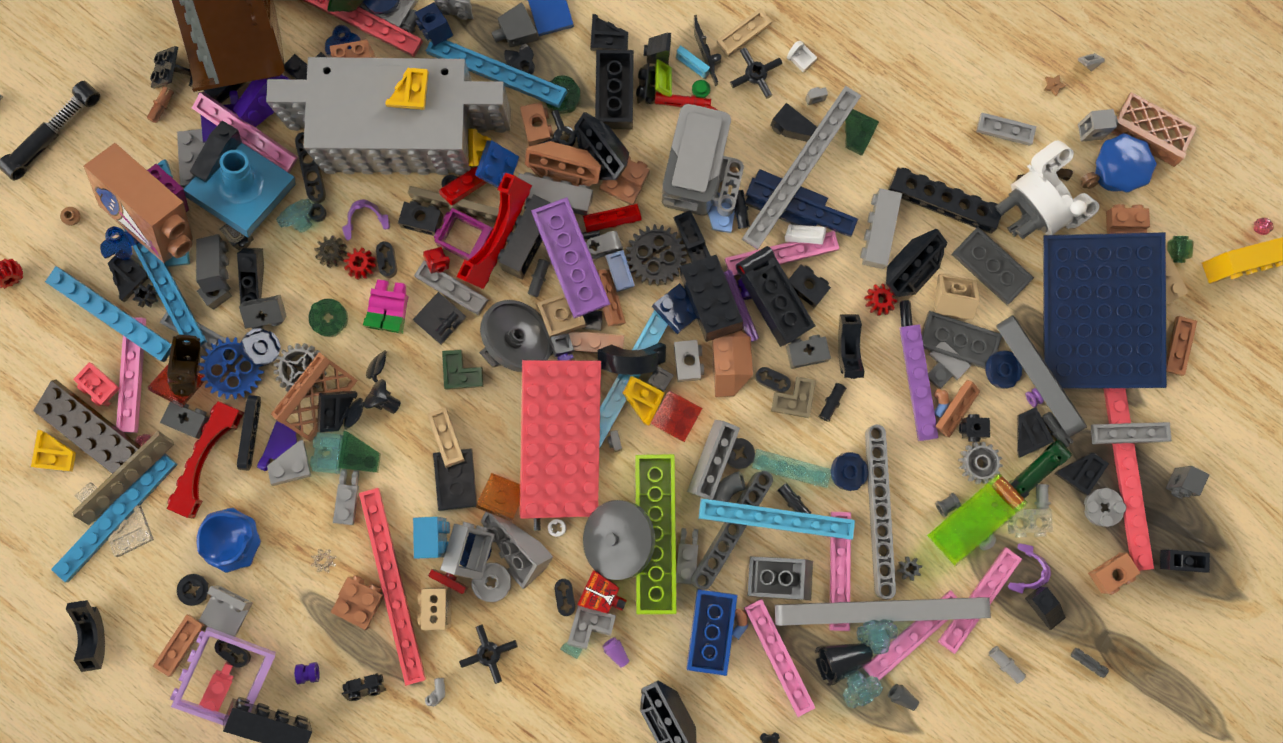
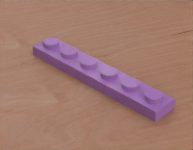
M920 324L900 327L918 441L937 439L939 437L935 427L936 419Z

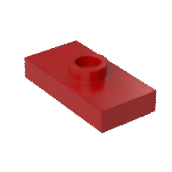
M431 569L428 575L430 578L460 594L466 593L469 588L456 581L457 577L448 572L443 574L436 569Z

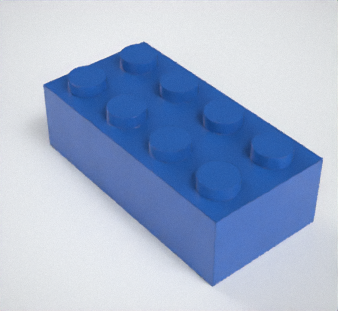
M697 589L686 665L687 670L727 676L737 603L736 594Z

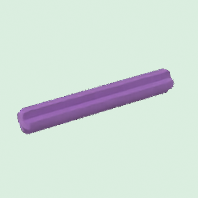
M731 270L725 271L724 275L743 320V329L751 337V342L759 339V336Z

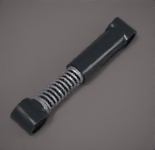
M80 81L73 87L72 94L74 96L70 98L71 101H68V104L65 103L66 106L63 105L64 108H61V111L58 110L59 113L56 112L57 115H53L54 118L51 117L52 120H49V123L43 122L11 154L4 155L0 159V170L11 180L15 181L24 176L27 171L26 167L59 136V129L65 127L64 124L67 125L69 119L72 120L71 117L77 115L76 112L79 113L78 110H81L84 106L92 107L99 101L100 93L87 81Z

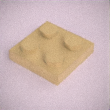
M564 294L537 303L549 338L586 327L583 316L573 318Z

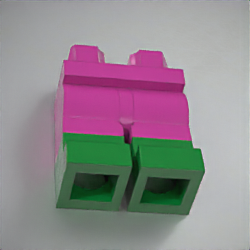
M378 279L375 289L371 288L367 315L364 318L363 326L370 329L403 334L409 298L406 295V285L395 282L394 291L391 292L387 291L389 282Z

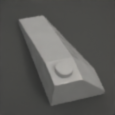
M491 508L486 510L481 523L484 527L488 528L487 532L495 534L493 542L497 543L501 551L499 552L501 559H506L510 567L508 568L510 575L524 589L547 568L553 556L541 542Z

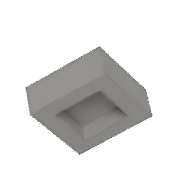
M826 87L811 89L806 96L807 105L825 101L828 95Z

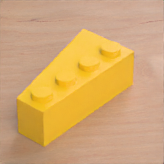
M1283 237L1231 250L1202 262L1209 284L1231 278V280L1243 276L1244 273L1250 275L1258 272V269L1265 271L1273 268V265L1276 267L1283 266Z

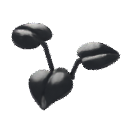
M386 350L378 354L370 362L366 371V378H372L375 384L364 402L362 398H358L350 405V411L344 418L345 430L352 427L360 419L363 407L366 409L373 407L380 410L385 409L392 414L399 409L401 401L391 396V392L386 389V381L384 379L379 381L377 379V375L382 372L385 365Z

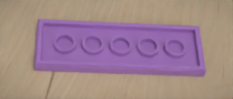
M568 197L531 210L573 318L575 319L609 306V299Z

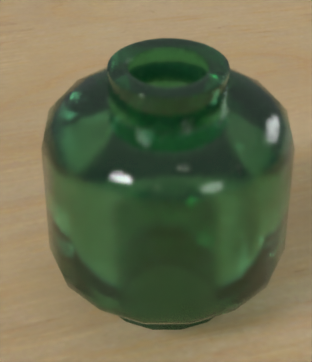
M1173 236V239L1168 240L1167 251L1174 263H1185L1186 259L1193 257L1194 241L1189 239V236Z

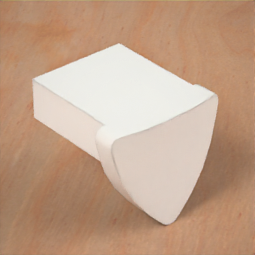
M797 41L787 55V59L791 60L802 72L806 71L817 60V57L802 41Z

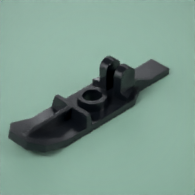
M694 15V36L705 64L710 67L713 82L717 86L718 80L714 69L716 65L720 64L721 55L714 54L711 56L709 46L706 44L707 37L704 36L700 28L697 15Z

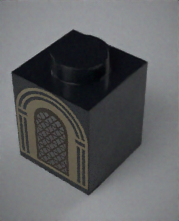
M228 224L220 228L232 246L239 251L247 248L251 241L254 240L251 235L247 238Z

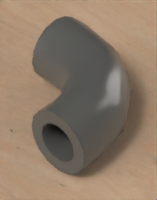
M738 471L723 478L719 482L713 500L729 502L734 494L745 490L746 486L742 473Z

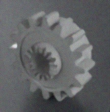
M974 442L972 446H966L967 451H961V455L964 457L958 459L959 462L963 463L959 469H964L965 472L962 476L968 475L969 482L975 479V484H980L981 480L983 484H986L988 479L991 481L995 480L994 475H1000L998 469L1003 467L1000 464L1002 457H998L997 453L999 450H993L992 444L986 446L985 442H980V444ZM978 458L984 462L982 468L977 464Z

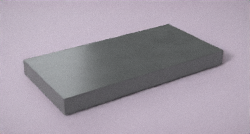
M979 227L951 254L1006 305H1009L1034 278Z
M932 311L928 312L922 331L925 350L935 351L963 360L983 369L986 368L988 358L993 353L998 352L1002 337L1000 333ZM940 342H946L958 354L937 348L936 346Z

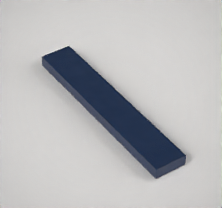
M752 178L745 196L766 204L777 187ZM795 194L784 212L848 237L852 236L858 218Z

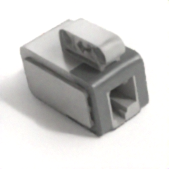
M686 104L681 107L662 185L661 202L665 207L684 212L691 211L692 214L707 215L713 205L717 206V211L722 216L727 217L733 213L744 165L739 159L723 156L731 123V117L728 113L719 111L709 105L696 106ZM737 167L739 172L733 173L730 171V168ZM723 181V183H722V188H721V192H720V196H719V195L717 194L718 188H719V184ZM729 185H732L731 195H727ZM727 202L731 205V208L724 209L721 204Z

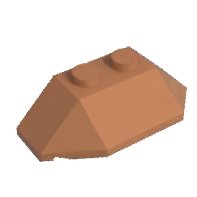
M552 141L530 146L526 149L525 165L528 168L530 167L540 178L546 176L554 179L553 181L556 182L568 181L578 187L579 185L590 186L599 182L601 165L587 150Z
M742 330L712 340L715 397L735 396L753 376L751 337Z

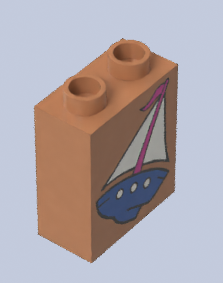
M116 143L112 144L83 166L98 206L161 262L165 263L173 256L181 258L191 249L193 238L183 201Z

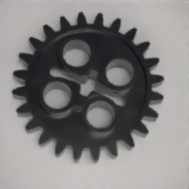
M654 224L653 230L646 226V232L639 229V236L633 234L635 241L629 240V244L632 247H626V251L630 253L626 254V259H630L627 264L628 266H633L630 269L631 273L637 272L635 275L636 279L640 276L642 277L641 283H644L647 279L650 286L653 281L656 282L657 286H659V281L666 285V279L673 282V275L679 277L677 270H680L681 264L686 263V259L682 258L687 256V252L682 251L686 245H680L682 237L676 239L677 232L670 234V227L664 231L663 225H661L660 230L657 229L656 224ZM656 239H661L664 241V244L662 246H656L654 244V241ZM667 246L671 247L670 249L663 251ZM640 249H646L648 251V254L646 256H640L638 254V251ZM653 253H660L659 258L653 257ZM670 254L674 257V260L668 262L664 259V256ZM649 260L646 264H642L643 261ZM655 264L659 269L656 272H651L648 267Z

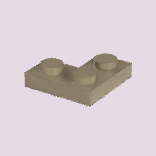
M796 377L793 395L774 392L771 412L810 418L816 380Z

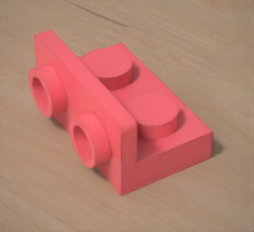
M90 362L73 379L78 384L77 388L83 393H88L92 396L91 401L98 406L104 405L109 407L111 404L109 400L120 389Z

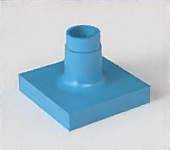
M241 143L236 150H229L221 156L220 168L207 182L195 176L184 188L186 198L248 238L296 185L293 175Z

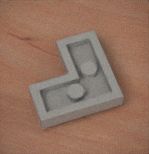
M578 606L567 645L587 650L591 631L611 636L616 615Z

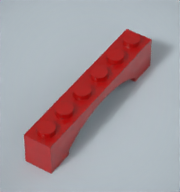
M504 174L497 189L500 191V206L494 228L483 247L468 261L464 260L456 276L457 278L484 290L494 267L497 265L498 255L501 249H504L507 238L522 211L524 202L530 194L531 184L515 175Z
M219 401L212 407L209 421L203 425L202 435L194 444V452L185 463L186 469L176 482L177 488L167 501L168 510L186 518L195 519L203 502L199 499V479L204 462L213 446L223 435L231 429L237 430L245 412Z

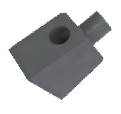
M522 2L498 17L500 29L491 32L496 43L506 39L509 47L538 40L537 31Z

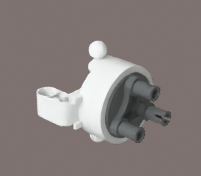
M1059 140L1054 141L1038 152L1032 158L1031 165H1028L1030 171L1011 184L1012 192L1008 194L1009 197L995 205L1001 215H1004L1015 205L1019 207L1022 213L1021 218L1010 227H1007L1008 231L1013 233V237L1019 235L1022 239H1025L1036 229L1052 236L1064 226L1067 229L1080 226L1098 212L1100 206L1097 201L1086 193H1082L1073 199L1069 190L1058 178L1056 172L1069 163L1074 155L1073 150Z

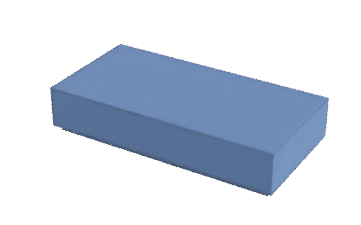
M624 250L605 255L616 291L620 292L635 287Z

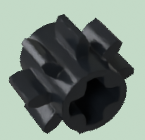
M139 284V288L133 290L135 293L133 300L139 302L138 306L143 308L146 304L151 308L154 302H158L156 299L158 293L156 290H152V285L148 284L145 288V286Z

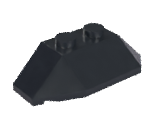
M583 112L574 126L575 132H577L579 149L587 150L601 165L599 180H617L627 167L629 151L610 126L587 112Z
M938 229L913 238L887 266L886 285L896 297L915 295L940 268L944 256V248H946L948 242Z
M659 680L641 689L640 711L656 742L697 743L696 726L678 692Z

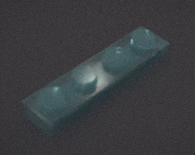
M756 449L751 467L822 488L828 487L831 469L759 449Z

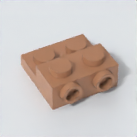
M629 156L627 167L617 180H603L599 190L629 205H634L649 176L650 169L642 161L637 163L631 161Z
M1124 204L1113 205V208L1106 211L1107 234L1147 233V228L1150 227L1149 208H1144V205L1141 204L1133 205L1131 208H1125Z
M356 575L347 577L331 613L367 630L384 598L381 592L382 588L374 584L369 586L363 583L364 579Z

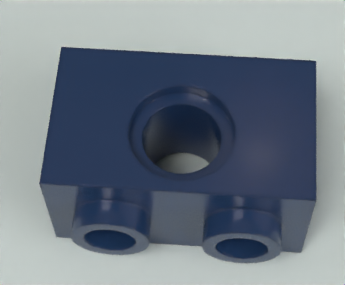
M435 2L415 12L418 18L415 21L418 28L422 31L427 41L431 40L434 46L454 36L447 20Z

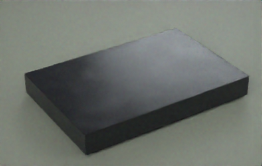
M472 449L461 450L465 461L448 468L445 467L441 453H433L438 511L478 507Z

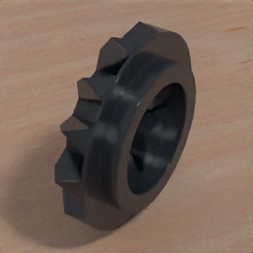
M736 438L732 449L740 450L744 447L742 454L746 458L739 457L735 461L736 453L732 450L727 463L733 468H746L754 460V447L746 439Z
M197 574L186 575L177 585V596L185 605H199L206 600L209 583L206 582L203 576ZM191 585H193L194 587L200 586V588L196 590V595H194V593H186L192 588Z

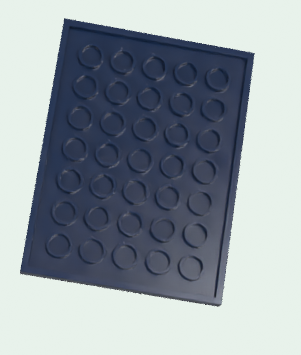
M1166 232L1043 236L1044 361L1062 388H1167Z

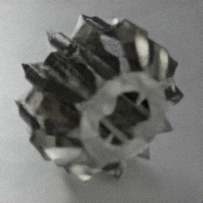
M332 235L329 240L325 236L323 243L321 241L317 242L320 247L314 248L318 253L315 257L317 260H320L321 265L327 264V267L331 268L334 264L336 267H339L338 262L344 261L343 256H347V251H344L347 245L342 244L343 240L341 238L336 240V237Z

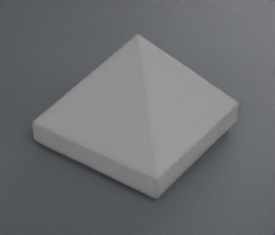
M1094 53L1079 57L1078 61L1092 72L1104 62V58Z

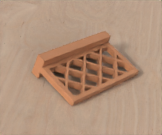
M1130 92L1117 116V127L1111 133L1117 136L1126 133L1134 138L1146 141L1153 156L1175 167L1185 158V151L1196 131V127ZM1130 101L1137 102L1139 108L1133 109ZM1146 110L1153 111L1156 117L1149 118ZM1141 112L1144 119L1137 121L1135 113ZM1129 114L1132 122L1123 119V115ZM1163 119L1170 120L1172 126L1166 127ZM1158 121L1160 129L1154 130L1151 122ZM1146 123L1149 131L1140 128L1139 124ZM1179 128L1188 130V135L1182 136ZM1174 129L1177 137L1171 139L1168 131ZM1162 132L1165 140L1158 138L1156 133ZM1179 141L1181 150L1173 146L1172 142Z
M319 352L271 415L277 421L311 442L319 432L317 430L318 423L316 424L318 418L315 416V409H318V405H314V396H319V393L350 391L358 380ZM329 365L334 367L335 375L325 377L324 371ZM348 377L350 382L347 386L340 387L339 378ZM335 379L336 388L326 390V381ZM317 382H322L323 391L313 393V385ZM310 397L311 406L301 408L300 402L302 399ZM311 410L312 419L302 421L301 412ZM298 413L299 422L289 423L286 421L291 414ZM313 423V430L309 435L304 433L303 425Z

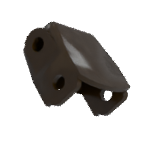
M173 336L167 379L171 392L178 396H189L195 393L197 389L201 345L200 338L196 336Z

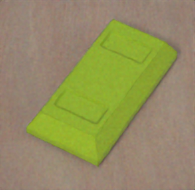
M657 59L655 64V90L671 97L672 67Z

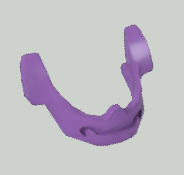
M368 200L355 201L348 212L347 225L342 227L345 239L350 240L352 238L351 230H353L351 217L356 209L368 207L373 210L378 216L383 229L390 228L388 215H382L377 205Z
M1019 543L1018 549L1025 552V555L1032 556L1040 562L1043 568L1041 578L1032 584L1010 582L1008 588L1012 591L1023 593L1025 588L1037 589L1046 584L1050 579V567L1044 558L1033 552V546Z

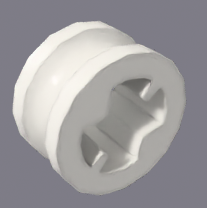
M554 519L549 523L548 531L552 536H562L566 532V524L560 519ZM559 522L562 525L560 526L562 531L554 533L552 525H557Z

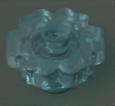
M301 199L291 204L276 218L277 223L281 228L292 225L300 233L308 230L312 226L311 218L308 216L309 210L313 208L312 203L309 199Z
M882 619L880 621L871 620L865 622L863 626L857 628L856 633L858 640L870 646L874 654H884L889 651L890 641L897 637L898 630L893 621Z
M856 671L846 678L848 688L845 689L843 697L848 707L865 706L871 703L875 697L879 696L883 688L877 677L870 676L866 679L864 674Z

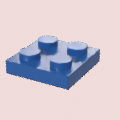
M487 140L475 176L498 188L505 173L514 174L519 156L494 141Z

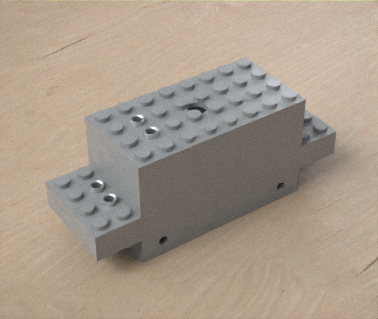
M308 57L307 80L267 79L266 102L287 128L294 131L304 128V149L326 174H335L336 172H343L345 174H354V172L373 174V172H381V174L390 175L392 172H399L403 175H409L411 172H418L420 175H429L430 173H437L439 175L456 173L457 175H463L472 169V166H469L468 129L478 130L477 132L494 130L499 133L510 130L511 108L504 83L472 81L465 59ZM407 68L428 69L425 110L387 107L385 104L386 100L390 99L394 93L397 83L402 80Z

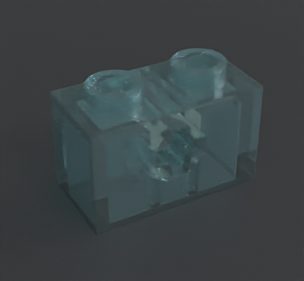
M317 432V437L315 436L313 439L315 452L310 460L312 471L340 474L345 436ZM330 451V455L325 456L323 452Z

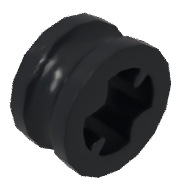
M314 203L308 208V215L313 221L320 222L325 219L327 212L321 204ZM315 209L321 212L319 216L313 212Z

